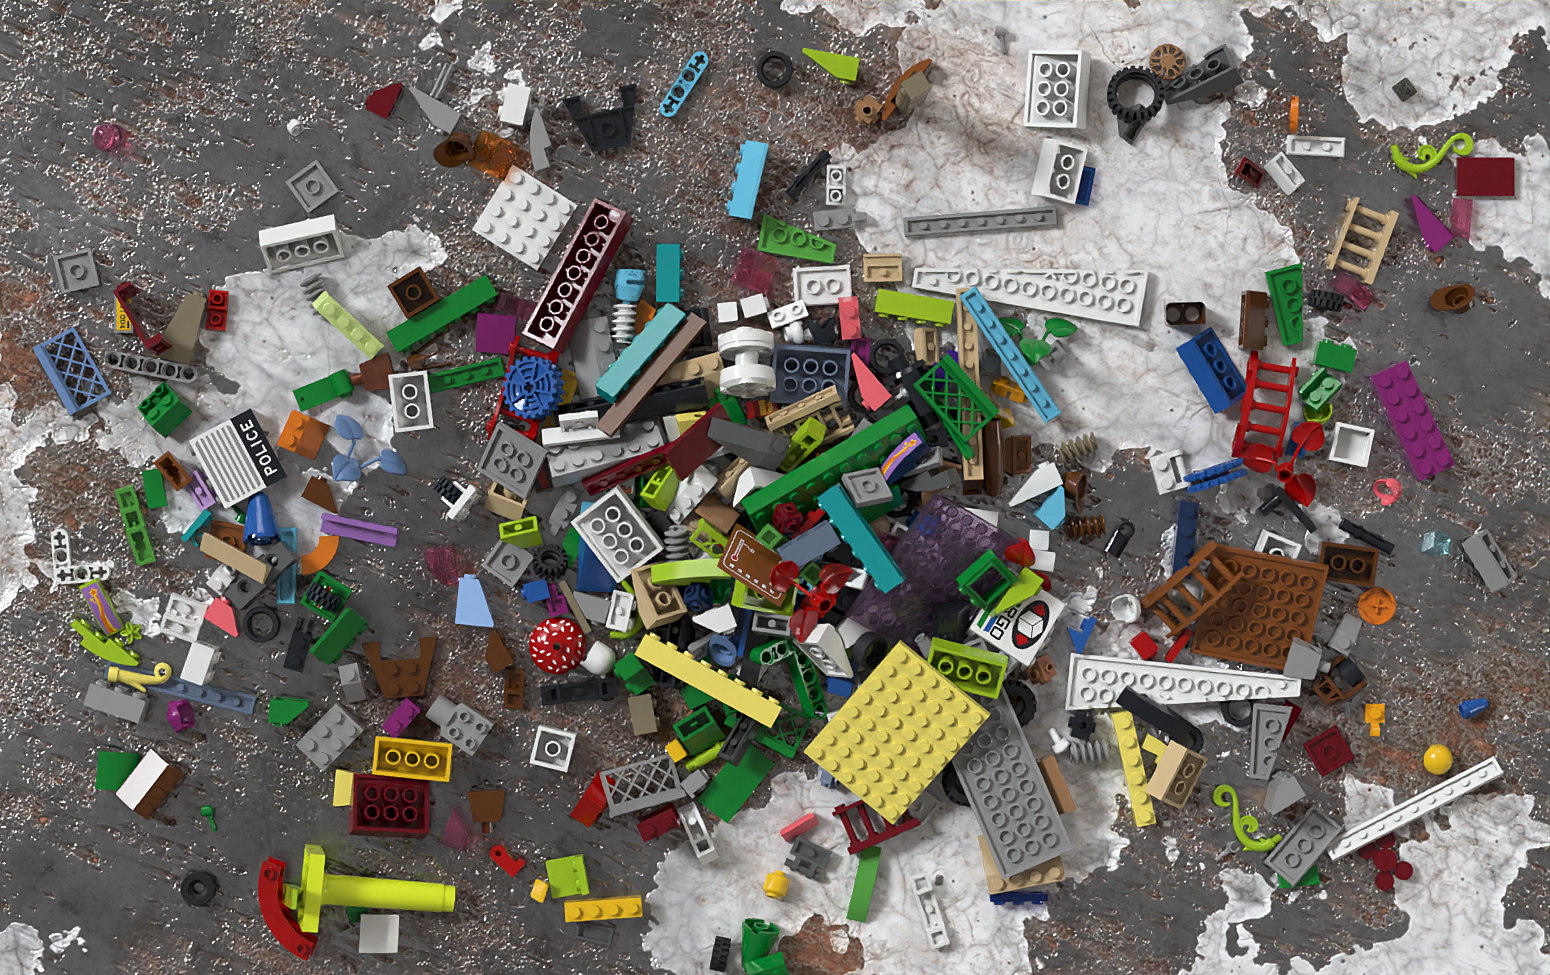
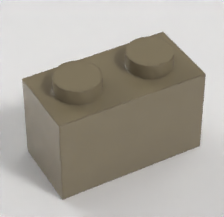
M651 692L629 696L628 703L635 736L657 732L661 724L659 715H655L654 708H657L655 696L652 697Z

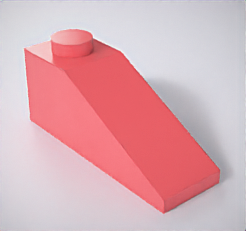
M853 353L851 359L860 394L863 398L861 403L868 411L871 409L876 411L892 396L858 356Z

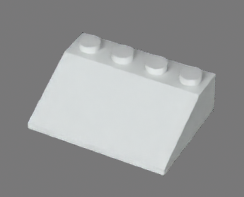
M1029 50L1024 127L1063 130L1086 129L1091 53L1077 50Z
M619 484L571 521V524L617 583L630 575L632 569L642 566L665 547L663 541Z

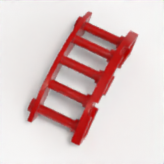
M518 335L514 342H510L508 353L511 355L506 373H509V367L514 365L517 353L529 357L544 358V360L548 359L552 361L551 365L558 364L560 354L553 350L551 353H543L518 346L520 336ZM502 386L492 421L488 420L485 430L488 432L487 440H490L501 414L529 422L528 424L531 425L529 431L514 430L535 442L542 420L537 418L536 420L525 419L523 416L518 417L515 415L516 411L511 412L508 408L502 407L505 399L502 393L505 387Z
M1251 350L1246 367V393L1243 394L1240 409L1242 414L1240 423H1237L1233 438L1231 457L1238 458L1241 451L1256 444L1244 440L1246 432L1255 431L1277 436L1275 447L1269 446L1273 451V460L1277 463L1284 453L1282 444L1291 407L1294 380L1298 376L1299 367L1296 366V358H1292L1290 367L1261 362L1258 359L1259 351ZM1261 369L1288 374L1287 385L1261 381L1259 378H1256L1257 371ZM1262 388L1286 393L1284 407L1256 402L1253 399L1254 389ZM1256 409L1282 414L1280 428L1251 423V421H1248L1250 410L1254 411Z
M268 856L267 861L262 863L258 879V898L263 918L273 936L283 947L297 957L307 961L309 955L312 956L319 937L311 932H302L299 923L293 918L289 908L282 903L283 877L287 862Z

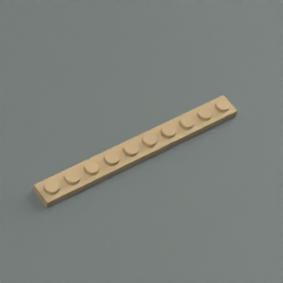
M956 288L959 366L980 389L977 322L959 297L971 288ZM961 397V408H971V401L968 398ZM961 411V421L970 422L971 412ZM974 412V422L981 423V412ZM961 424V433L965 437L970 433V425ZM981 428L967 441L975 457L967 461L962 455L963 481L984 479Z

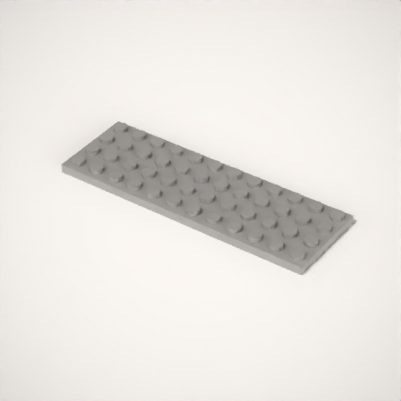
M981 637L963 644L988 651ZM1003 684L1001 685L998 699L963 691L986 709L990 716L954 755L951 761L1001 877L1004 880L1074 848Z

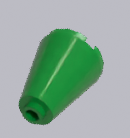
M747 918L745 922H742L741 966L745 972H747L745 963L768 956L780 931L779 927L774 923L770 922L767 925L764 924L763 919Z

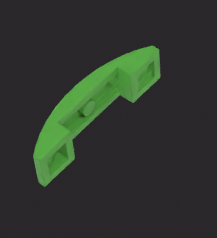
M769 523L755 537L769 550L772 549L778 555L779 553L776 548L792 540L786 534H781L779 529ZM809 561L799 570V575L814 587L820 581L819 575L823 567L817 561Z
M872 846L861 851L846 919L865 923L878 869L881 847Z

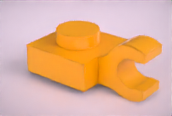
M1364 703V723H1370V736H1380L1379 723H1385V704Z

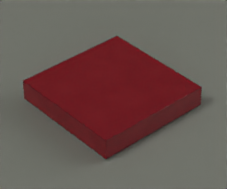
M1336 725L1302 744L1322 778L1355 759Z

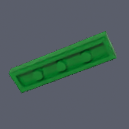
M502 357L429 374L427 377L431 394L504 377L506 373Z

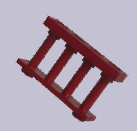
M863 800L848 806L841 804L835 807V811L832 812L833 817L840 816L850 839V847L847 848L850 856L920 826L918 818L914 819L913 816H910L908 809H906L902 814L903 824L896 826L895 823L891 824L881 815L886 827L885 832L878 834L871 823L864 806L866 802ZM857 807L868 833V839L862 842L857 838L846 811Z

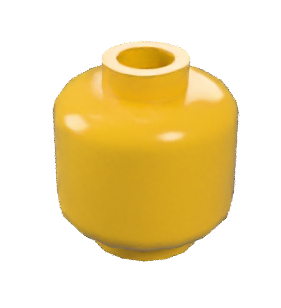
M775 870L774 873L766 875L762 887L766 893L765 896L776 900L786 896L790 880L785 877L786 873Z

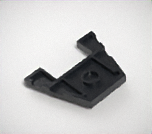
M636 84L619 87L623 107L588 115L583 113L580 96L563 99V103L592 152L631 144Z

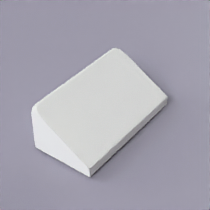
M1282 151L1264 165L1265 170L1286 195L1291 194L1306 181Z

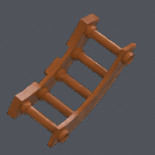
M1213 540L1206 543L1188 561L1190 564L1188 567L1184 566L1181 570H1177L1166 580L1167 582L1163 586L1159 585L1140 601L1142 610L1146 608L1152 609L1169 627L1171 631L1165 636L1167 639L1172 636L1175 638L1184 631L1183 628L1207 610L1231 587L1234 589L1241 583L1240 578L1244 573L1241 571L1233 575L1214 555L1215 552L1213 550L1218 545ZM1204 559L1206 561L1209 560L1228 580L1219 591L1198 570L1199 567L1197 565ZM1188 574L1190 576L1193 575L1212 595L1203 605L1182 584V579ZM1172 588L1174 590L1177 589L1196 611L1187 617L1168 597L1167 592ZM1157 600L1159 602L1162 601L1181 622L1175 624L1157 605Z

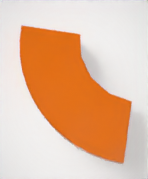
M643 299L640 300L634 316L636 320L634 322L636 335L644 330L646 323L650 320L652 321L657 312L654 307Z
M339 535L320 536L315 550L308 555L301 556L302 575L312 574L323 569L333 559L339 546Z

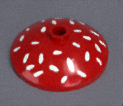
M553 617L541 622L532 632L529 641L530 655L534 663L543 671L556 675L566 674L576 669L580 662L583 661L587 649L586 637L582 629L572 620L563 617ZM555 643H559L561 645L560 650L554 649Z

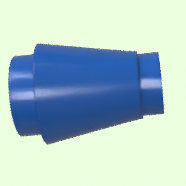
M1485 697L1462 701V704L1458 705L1459 713L1463 719H1471L1489 707Z

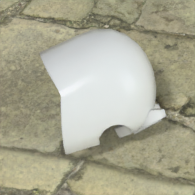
M596 641L585 655L587 657L586 661H581L580 664L593 674L600 675L604 679L606 673L613 668L616 656L610 647L600 641Z

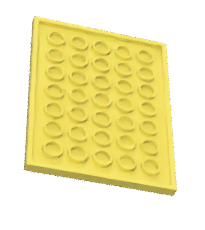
M900 640L807 746L804 753L891 824H894L986 721L990 713Z

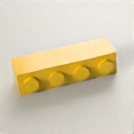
M642 895L565 900L564 902L565 922L643 916Z

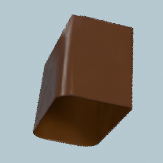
M1173 302L1164 305L1165 325L1206 324L1204 303ZM1194 307L1198 310L1199 316L1196 320L1190 321L1186 318L1185 313L1188 308ZM1170 308H1176L1179 311L1180 317L1177 321L1167 319L1166 313Z

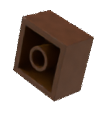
M421 266L387 286L407 319L412 318L442 300Z

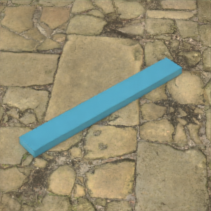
M974 286L960 295V299L1044 423L1046 424L1060 415L1061 411L977 287Z

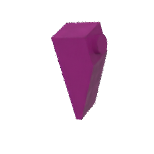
M1416 194L1412 197L1423 239L1426 241L1424 245L1431 252L1435 251L1438 253L1456 236Z

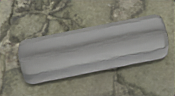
M449 63L444 64L431 92L432 98L441 99L454 71L453 65Z

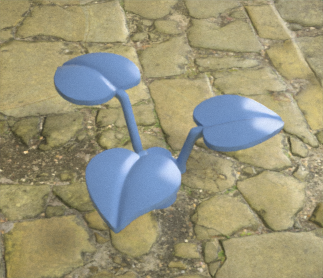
M341 414L336 415L334 425L337 433L344 439L352 440V444L347 456L338 454L333 459L332 471L334 481H357L361 477V469L376 461H380L381 468L388 473L395 475H406L408 473L403 459L398 453L390 449L382 450L380 456L359 466V462L355 458H350V455L356 444V439L361 440L363 438V429L353 418Z

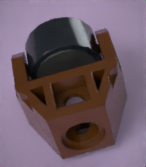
M1341 655L1331 663L1328 674L1320 672V676L1313 689L1328 707L1349 702L1367 686L1365 682L1366 677L1349 657L1345 659ZM1337 669L1353 689L1349 692H1341L1330 679L1332 671ZM1327 690H1330V694H1325Z

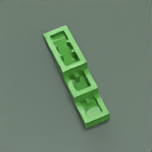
M134 484L115 489L114 492L120 506L126 534L137 565L141 566L156 561L152 541Z

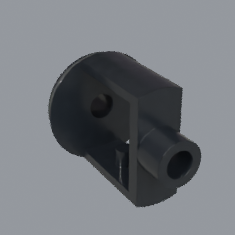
M905 353L888 361L894 374L883 379L882 384L884 386L894 381L896 386L900 383L903 384L911 399L906 405L910 406L923 430L940 422L936 412L912 386L921 378L917 368L927 362L921 359L910 364ZM924 381L919 384L924 391H928Z

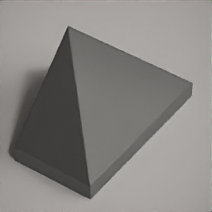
M1139 103L1128 109L1142 110L1146 107ZM1117 118L1119 136L1132 145L1147 120L1141 124L1139 121L1136 124H1132V121L1126 123L1123 118L1121 120Z

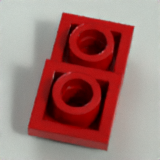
M209 289L206 330L226 332L229 291Z

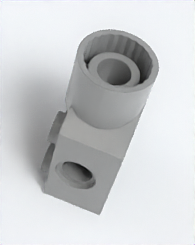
M441 694L425 715V717L441 727V736L471 756L474 755L495 724L494 721L464 701L456 705Z

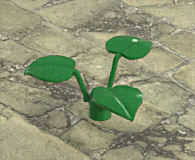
M1013 317L998 318L1010 337L1017 334L1020 336L1019 347L1023 352V357L1030 366L1036 365L1042 358L1050 354L1051 345L1045 341L1048 334L1051 333L1054 337L1062 338L1072 335L1078 329L1075 324L1068 320L1051 318L1045 322V328L1048 330H1046L1042 340L1024 339L1023 332L1021 331L1024 329V324L1020 320Z

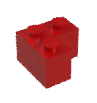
M600 770L570 814L571 817L588 828L593 822L597 824L602 813L609 806L599 775ZM606 775L607 782L614 786L616 781Z

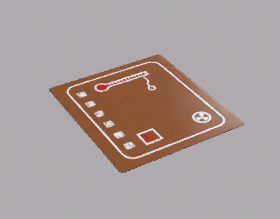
M736 523L717 567L781 607L787 591H777L770 582L771 570L775 565L783 562L781 557L772 549L769 550L755 538V534Z

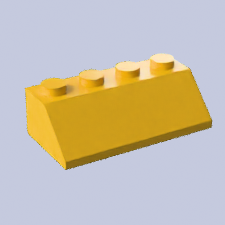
M376 736L372 774L449 782L452 772L453 744Z

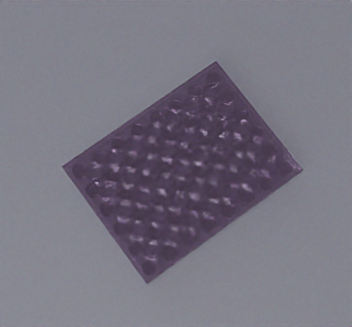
M935 492L890 553L906 576V579L884 594L883 591L880 592L876 588L875 580L872 577L846 612V616L895 644L901 640L926 661L915 639L922 633L931 639L933 604L969 600L971 597L968 594L964 596L958 589L960 585L956 578L989 549L1009 569L1013 562H1010L1004 556L1005 549L1022 541L940 493ZM992 566L970 587L981 597L1000 581L1003 576ZM971 603L970 620L977 612V610L980 608V606L976 608Z

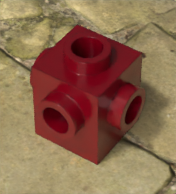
M793 502L777 504L774 509L773 522L781 534H789L800 531L803 516Z

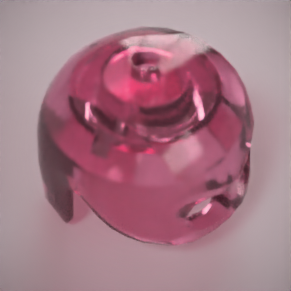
M102 123L94 127L92 137L97 149L109 152L125 146L127 134L122 126L114 123Z

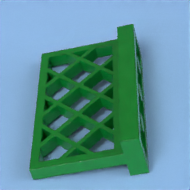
M949 354L912 385L963 443L968 441L1000 412ZM940 367L945 372V379H935V370ZM923 381L931 382V392L924 391L919 384ZM935 382L945 383L944 393L934 392ZM948 383L956 384L958 394L948 393ZM934 395L944 396V406H937L934 403ZM948 396L958 397L957 407L947 406ZM961 397L968 398L971 401V408H961ZM947 410H957V421L950 420L947 417ZM961 411L971 412L970 422L960 421ZM974 412H981L986 419L982 423L974 422ZM960 424L970 425V433L966 437L960 432Z
M780 702L779 705L787 710L789 718L780 721L777 717L776 722L773 723V725H778L781 735L775 737L769 735L768 726L763 724L753 741L791 760L812 718H808L803 713ZM728 715L723 726L732 730L738 718ZM801 717L807 721L803 728L796 729L793 719ZM790 720L793 731L783 734L780 723ZM795 734L797 741L794 747L786 744L785 735Z

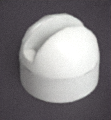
M291 119L290 123H287V130L292 136L299 135L304 129V125L298 119Z

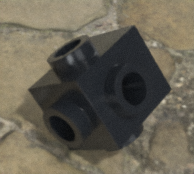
M1079 710V714L1074 713L1073 717H1069L1067 726L1070 728L1069 736L1089 741L1091 733H1094L1096 728V722L1090 716L1091 713ZM1081 722H1084V726L1080 728L1079 724Z

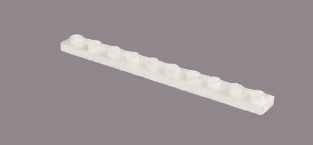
M1493 756L1337 836L1326 851L1334 862L1502 776L1503 771Z

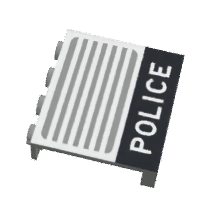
M251 408L189 440L191 445L188 448L192 456L197 455L200 461L197 465L202 474L206 472L209 478L206 482L211 491L215 489L218 495L215 499L220 508L224 506L225 509H228V507L262 489L287 478Z

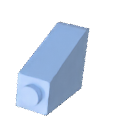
M464 574V577L459 578L455 624L495 627V621L481 580L476 579V575Z

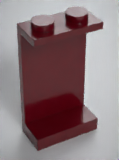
M130 281L120 283L113 293L145 348L155 356H158L173 347L170 340L160 333L151 338L149 337L128 301L141 292L140 289Z
M672 802L638 818L640 823L636 826L645 843L679 827L681 818Z

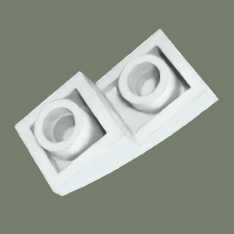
M827 164L826 205H845L846 165Z

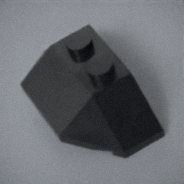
M688 612L678 621L658 626L655 629V634L661 637L659 641L665 644L668 641L678 646L677 650L682 653L688 651V646L695 641L696 632ZM650 663L659 686L677 688L682 681L681 679Z

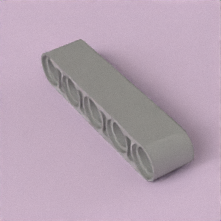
M110 351L104 357L105 364L113 369L186 383H194L200 377L199 370L190 365L118 351ZM114 354L119 358L116 365H112L110 362V358ZM132 358H135L138 362L137 367L134 369L129 366V361ZM150 362H154L157 366L156 370L152 373L148 370ZM170 365L175 367V374L173 376L167 374V368ZM188 369L194 371V377L191 380H188L185 376Z

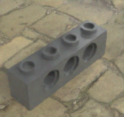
M286 541L274 542L269 547L270 551L266 555L262 554L257 558L272 567L264 584L243 573L238 581L234 580L229 584V590L225 594L239 610H246L300 559ZM274 556L278 558L277 566H273L272 564V558ZM246 582L251 586L249 592H246L244 589Z

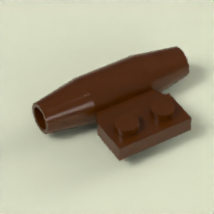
M992 418L984 425L982 436L983 481L986 495L997 496L1002 492L1005 471L1013 475L1031 473V435H1013L1004 440L1001 419Z

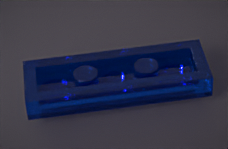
M1046 891L1002 892L989 894V901L993 902V905H1005V902H1013V905H1024L1026 901H1032L1034 905H1041L1043 901H1048V893Z

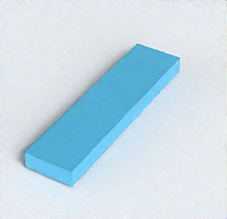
M278 527L281 541H286L297 554L298 528ZM297 562L277 580L276 604H296Z

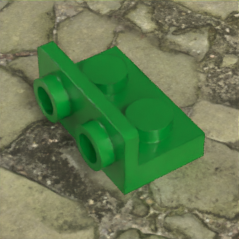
M1322 366L1319 370L1313 372L1311 379L1307 383H1303L1298 390L1299 401L1318 413L1342 388V383L1329 375L1326 368Z

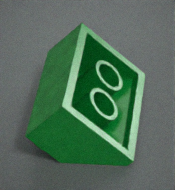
M352 606L347 607L309 652L327 665H330L332 662L336 664L343 656L340 653L345 648L348 650L354 644L355 640L353 638L357 634L361 635L368 626L365 624L368 620Z

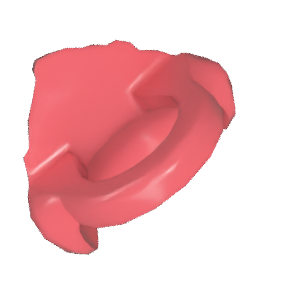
M1393 478L1387 480L1379 479L1374 483L1373 491L1381 499V504L1387 506L1395 504L1399 500L1403 487L1400 481H1396ZM1386 483L1392 490L1393 496L1381 493L1378 485Z

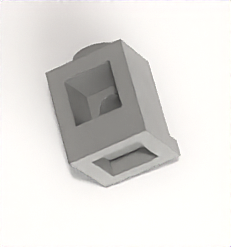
M697 768L681 781L680 785L693 799L695 797L694 792L697 791L699 793L706 788L707 785L705 783L711 777L704 769L700 771Z

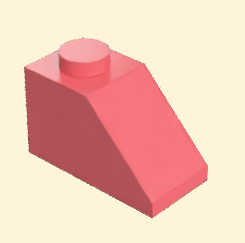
M224 596L221 598L216 597L203 617L235 638L238 637L240 630L235 607L231 605L232 601Z

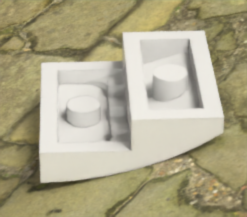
M173 592L170 596L166 612L163 615L159 631L191 643L196 641L205 619L203 616L207 612L209 605Z
M361 913L359 953H398L399 914Z

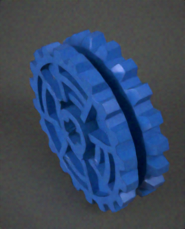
M526 356L523 357V361L518 359L515 366L511 365L509 367L510 372L505 374L507 379L502 384L505 387L502 393L507 398L504 401L505 404L510 405L509 410L511 412L516 411V416H523V418L536 420V418L542 420L544 415L549 417L552 415L551 411H557V404L563 401L561 395L565 393V390L562 389L565 381L561 380L563 374L557 371L558 366L556 364L551 365L552 361L535 356L531 358Z
M1243 457L1184 476V482L1188 483L1202 480L1190 485L1187 488V492L1189 494L1247 475V469L1243 468L1229 472V470L1244 463Z

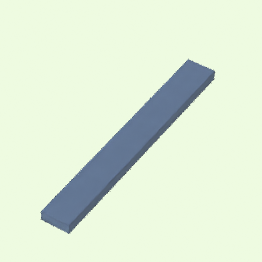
M109 660L104 674V678L108 679L109 667L113 666L130 672L155 676L154 670L118 664ZM171 675L168 681L161 684H141L145 689L249 715H254L258 696L211 684L201 686L175 675Z

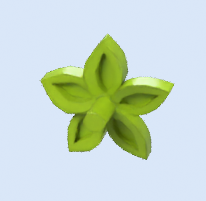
M127 621L125 625L127 630H123L120 634L127 636L128 644H131L134 638L143 639L141 634L138 633L141 629V624L133 626L132 623Z

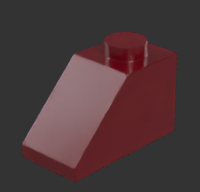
M396 83L376 90L372 95L369 94L364 103L366 105L365 109L388 120L404 85Z

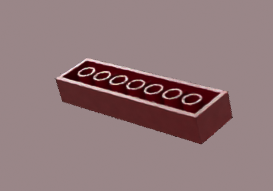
M594 198L522 334L530 340L562 355L634 220L630 215Z

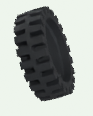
M1133 65L1130 69L1124 67L1123 71L1119 70L1116 75L1112 76L1107 89V102L1109 109H1112L1113 115L1117 114L1119 120L1123 118L1126 123L1132 121V124H1136L1139 121L1141 124L1145 120L1147 122L1150 121L1152 116L1155 117L1161 110L1164 100L1163 83L1161 84L1160 77L1157 78V74L1154 71L1151 73L1149 68L1144 70L1143 66L1135 68V65ZM1138 79L1144 81L1152 87L1154 100L1147 108L1142 110L1125 108L1117 99L1118 87L1128 80Z

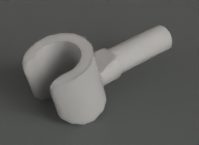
M996 26L994 36L1000 37L1001 53H1006V29L1003 26Z
M1230 841L1227 843L1226 849L1214 859L1218 862L1230 852H1238L1240 847L1232 850L1231 844L1235 841Z

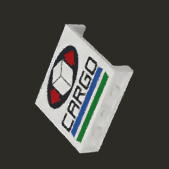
M1000 575L997 582L1003 578L1002 575ZM1006 589L985 608V611L982 608L979 609L965 634L970 637L977 634L1022 664L1020 669L1024 671L1027 667L1031 668L1037 658L1034 657L1036 652H1041L1046 642H1044V639L1054 631L1055 627L1053 624L1063 616L1064 611L1062 609L1065 604L1046 591L1041 590L1036 597L1033 595L1029 600L991 618L989 615L1008 590Z

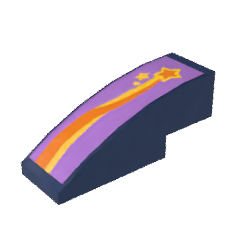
M918 430L901 442L879 469L888 486L917 467L916 460L931 451Z

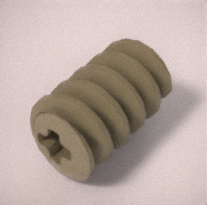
M1090 432V438L1083 434V440L1077 436L1075 443L1072 439H1068V445L1062 441L1061 448L1057 443L1056 447L1061 461L1066 466L1067 459L1075 463V457L1081 461L1082 454L1086 458H1089V452L1096 456L1098 444L1094 433Z

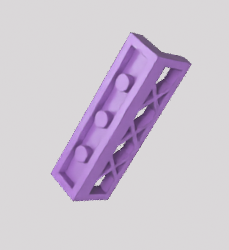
M322 513L321 519L323 520L320 532L396 547L400 528Z

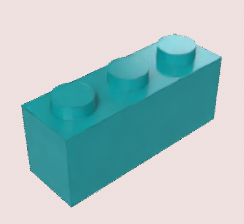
M657 244V303H680V299H683L684 289L680 287V279H684V268H680V260H684V249H680V244Z

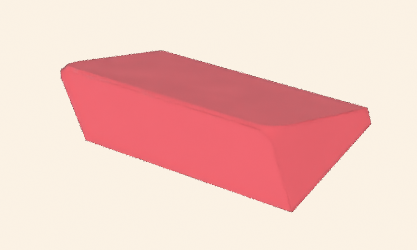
M811 811L781 829L780 834L788 843L795 839L797 835L800 836L817 826L819 821Z

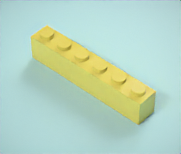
M1128 710L1110 713L1135 825L1141 827L1154 824L1156 819L1150 794L1145 792L1148 784L1132 713Z

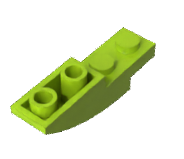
M75 619L70 626L84 637L80 644L97 656L123 665L138 666L142 663L139 660L140 656L133 650L128 651L124 647L125 643L116 637L114 639L112 637L106 642L105 636L98 631L94 632L91 630V625L86 620Z

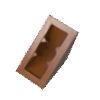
M170 451L165 452L153 462L177 492L192 481L191 476L181 461Z

